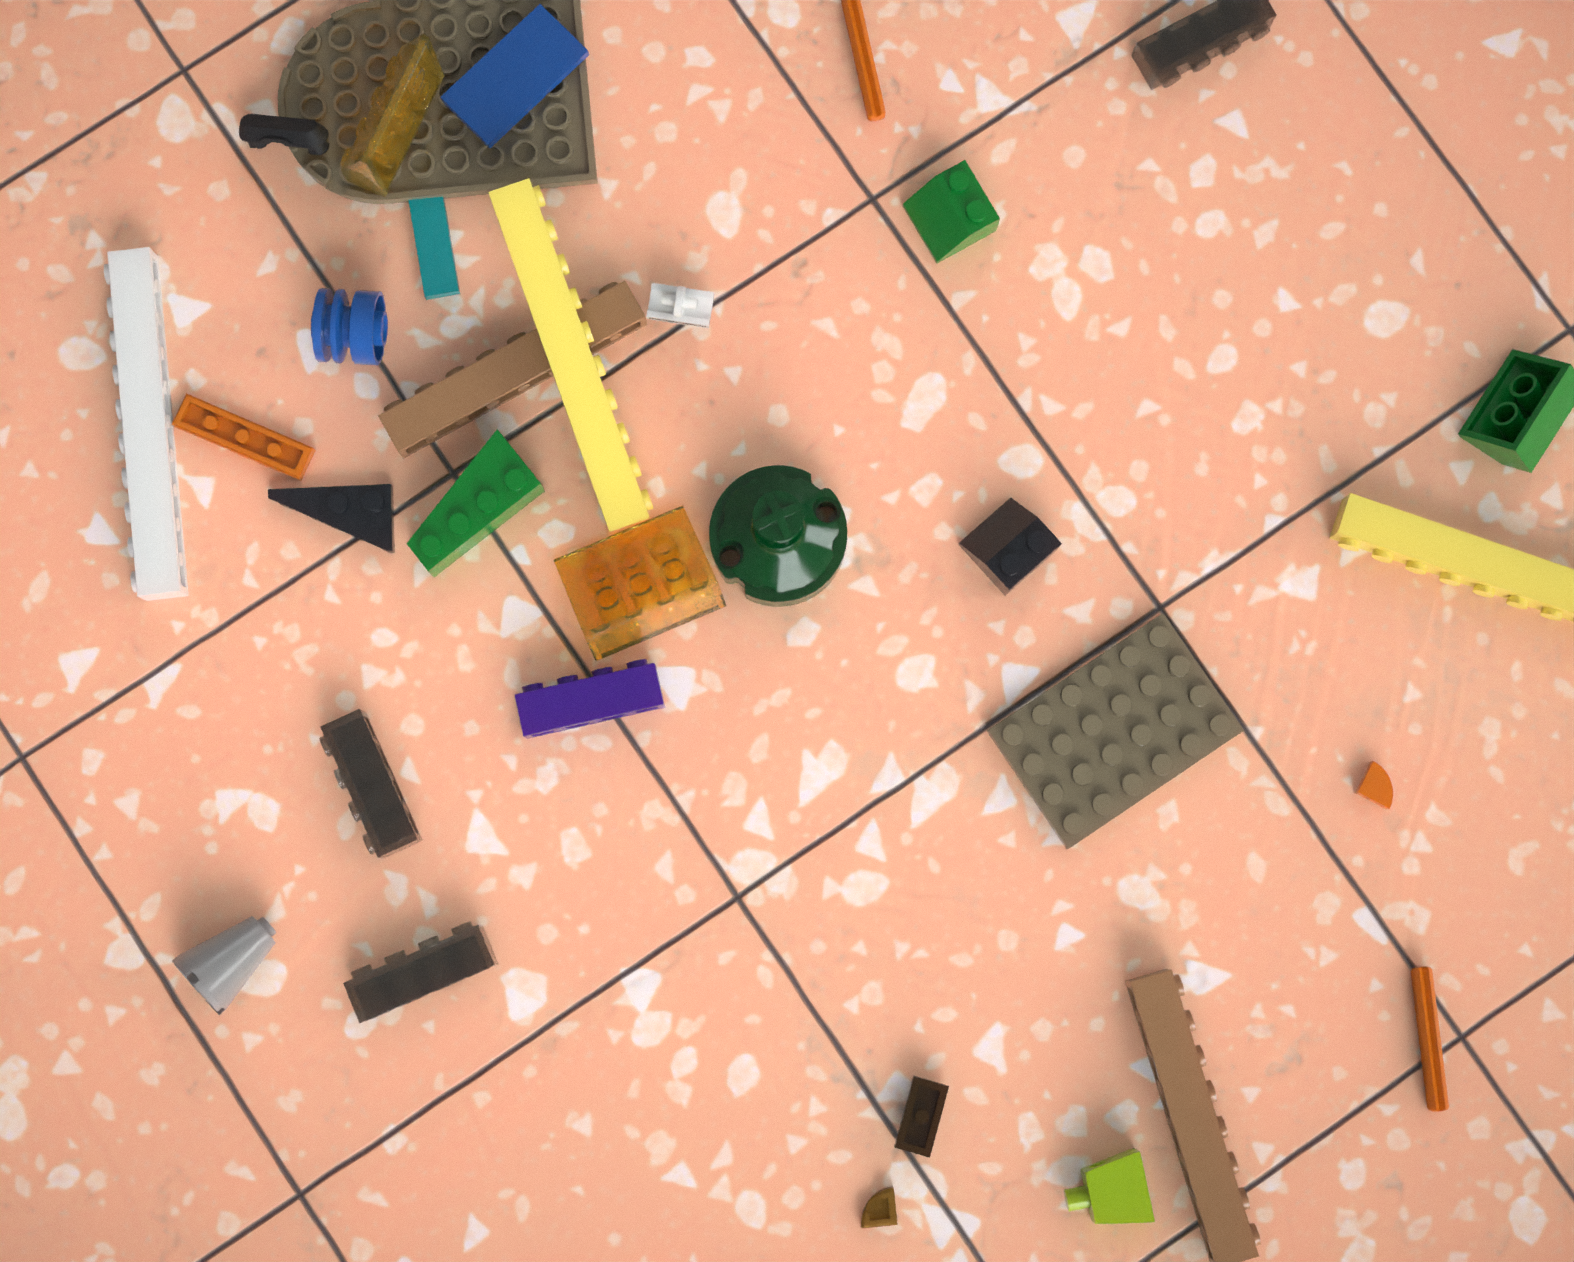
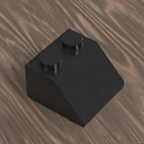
M1009 498L959 542L958 545L1006 596L1054 554L1062 543L1036 515L1014 499Z

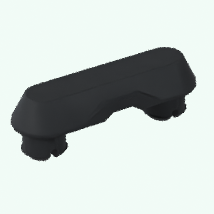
M247 114L240 120L239 137L242 141L248 142L250 148L262 149L267 144L273 142L281 143L288 147L307 148L308 152L313 155H323L329 149V143L327 142L328 130L315 120L260 114Z

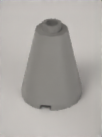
M251 916L178 955L172 962L195 990L206 999L205 1001L214 1011L220 1015L228 1008L276 942L272 936L277 932L264 917L257 921Z

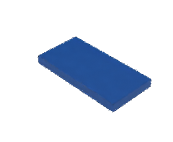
M539 4L440 98L490 149L589 56V52L561 23Z

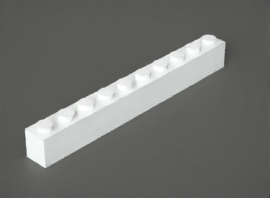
M150 247L107 252L108 264H104V277L106 283L110 285L111 297L107 298L106 303L109 317L113 318L114 331H110L109 338L112 351L116 352L117 365H113L112 373L116 386H119L120 399H116L115 407L119 420H122L123 433L119 434L118 442L121 453L125 454L126 468H122L121 476L125 489H128L129 502H125L124 511L127 522L131 523L132 537H128L127 540L128 552L130 557L134 558L135 571H132L130 575L133 592H137V596L146 601L189 596L175 435L174 427L171 425L173 413L159 257Z

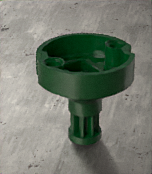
M773 465L749 471L737 478L725 489L712 512L709 526V541L715 566L726 583H739L745 589L746 599L754 603L772 607H783L805 602L822 592L831 583L838 573L845 556L848 530L843 508L831 489H819L812 484L811 473L803 469L785 465ZM822 507H830L836 512V517L831 522H822L816 513ZM725 551H736L740 555L739 562L734 566L722 564L720 557Z

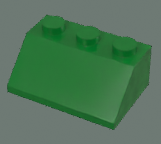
M1512 349L1458 435L1502 465L1532 473L1574 407L1573 366L1569 363Z

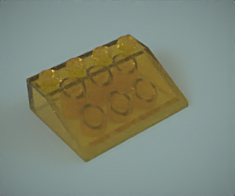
M424 34L403 45L397 57L392 56L386 68L387 77L382 87L378 86L372 95V108L367 118L363 117L358 123L356 129L357 138L352 148H347L341 159V171L348 182L382 197H386L444 78L430 38Z
M683 505L554 559L560 578L595 661L727 606L719 583Z

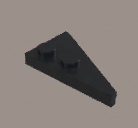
M391 484L268 489V498L309 516L336 530L345 532L354 538L379 547L388 553H395L393 486Z

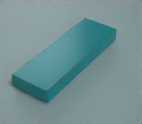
M433 197L408 200L425 299L430 300L460 294L444 198Z

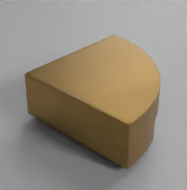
M893 1186L878 1191L868 1200L861 1216V1229L898 1225Z

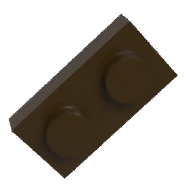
M913 1075L894 1144L895 1148L930 1158L949 1089L948 1085Z

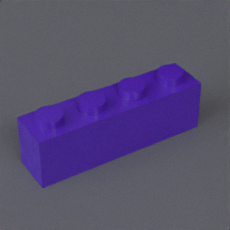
M640 659L626 663L627 669L613 672L612 667H605L591 671L592 677L578 680V675H570L558 678V685L544 688L543 683L523 686V693L514 694L523 736L526 739L666 708L655 663L648 664L647 659Z

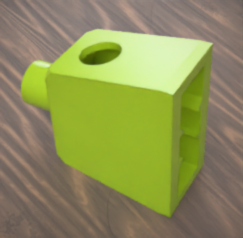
M1135 1148L1081 1168L1084 1186L1064 1189L1068 1211L1088 1208L1090 1218L1095 1224L1155 1222L1141 1153Z

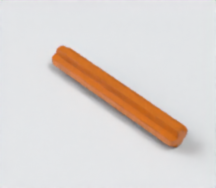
M841 0L867 119L871 122L879 121L885 118L886 111L861 0Z
M1415 967L1411 969V979L1427 1108L1433 1112L1445 1111L1449 1108L1433 972L1431 967Z

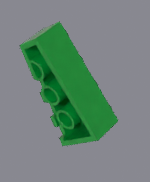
M497 429L406 544L433 577H436L544 493L545 490Z

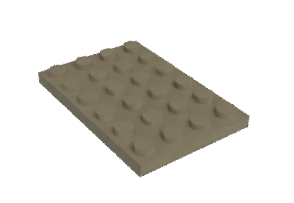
M1162 613L987 730V733L1065 848L1069 849L1243 732L1244 729L1164 613Z

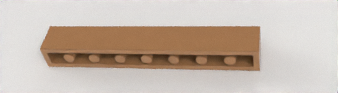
M625 280L619 284L611 282L599 290V295L588 301L586 298L580 299L582 308L576 309L580 322L587 321L594 341L588 343L592 355L647 325L646 316ZM537 329L528 334L520 332L507 340V345L497 351L495 349L486 350L477 356L475 363L467 367H455L446 373L444 380L436 384L432 382L424 384L415 390V395L405 401L399 399L385 406L384 412L378 415L403 459L554 377Z
M1163 969L1126 980V987L1209 1261L1242 1262L1259 1257L1256 1246L1261 1245L1260 1235L1254 1223L1249 1224L1245 1211L1250 1209L1249 1199L1243 1187L1238 1188L1234 1175L1239 1173L1238 1163L1232 1151L1227 1152L1223 1139L1228 1137L1227 1127L1223 1117L1216 1116L1213 1102L1217 1101L1216 1091L1211 1080H1205L1202 1067L1206 1066V1059L1201 1046H1195L1191 1032L1195 1031L1196 1028L1190 1010H1184L1180 996L1185 995L1181 978L1178 974L1173 975L1172 969Z

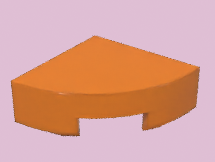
M1371 761L1355 793L1386 810L1390 809L1393 801L1392 782L1382 766L1375 761Z

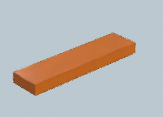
M187 393L171 424L177 429L300 482L316 451L313 447Z

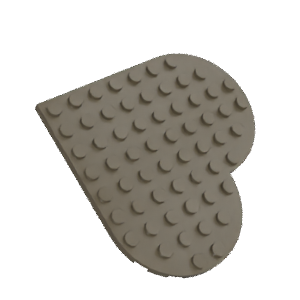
M373 0L351 5L330 14L331 18L315 29L312 27L294 47L295 52L287 68L284 67L278 89V115L281 117L315 120L323 125L329 133L327 139L329 149L323 155L310 154L307 148L289 147L301 167L317 183L339 196L370 204L405 203L412 199L443 197L445 199L486 195L490 191L528 178L532 187L539 185L540 189L598 184L586 59L490 149L440 98L539 4L585 47L581 1Z

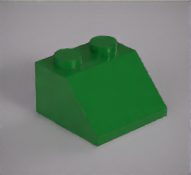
M966 160L934 176L902 205L936 264L994 233L1000 221V217Z

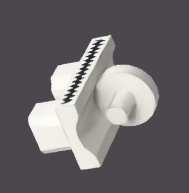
M652 283L646 317L650 320L709 329L714 292L690 289L684 286L677 287Z

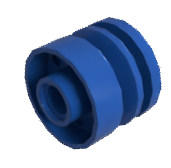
M330 288L318 289L311 316V337L315 359L318 362L327 363L332 356L335 363H342L345 360L348 348H350L354 364L378 366L383 358L388 335V317L383 293L381 291L357 290L350 305L345 289L336 290L335 295Z

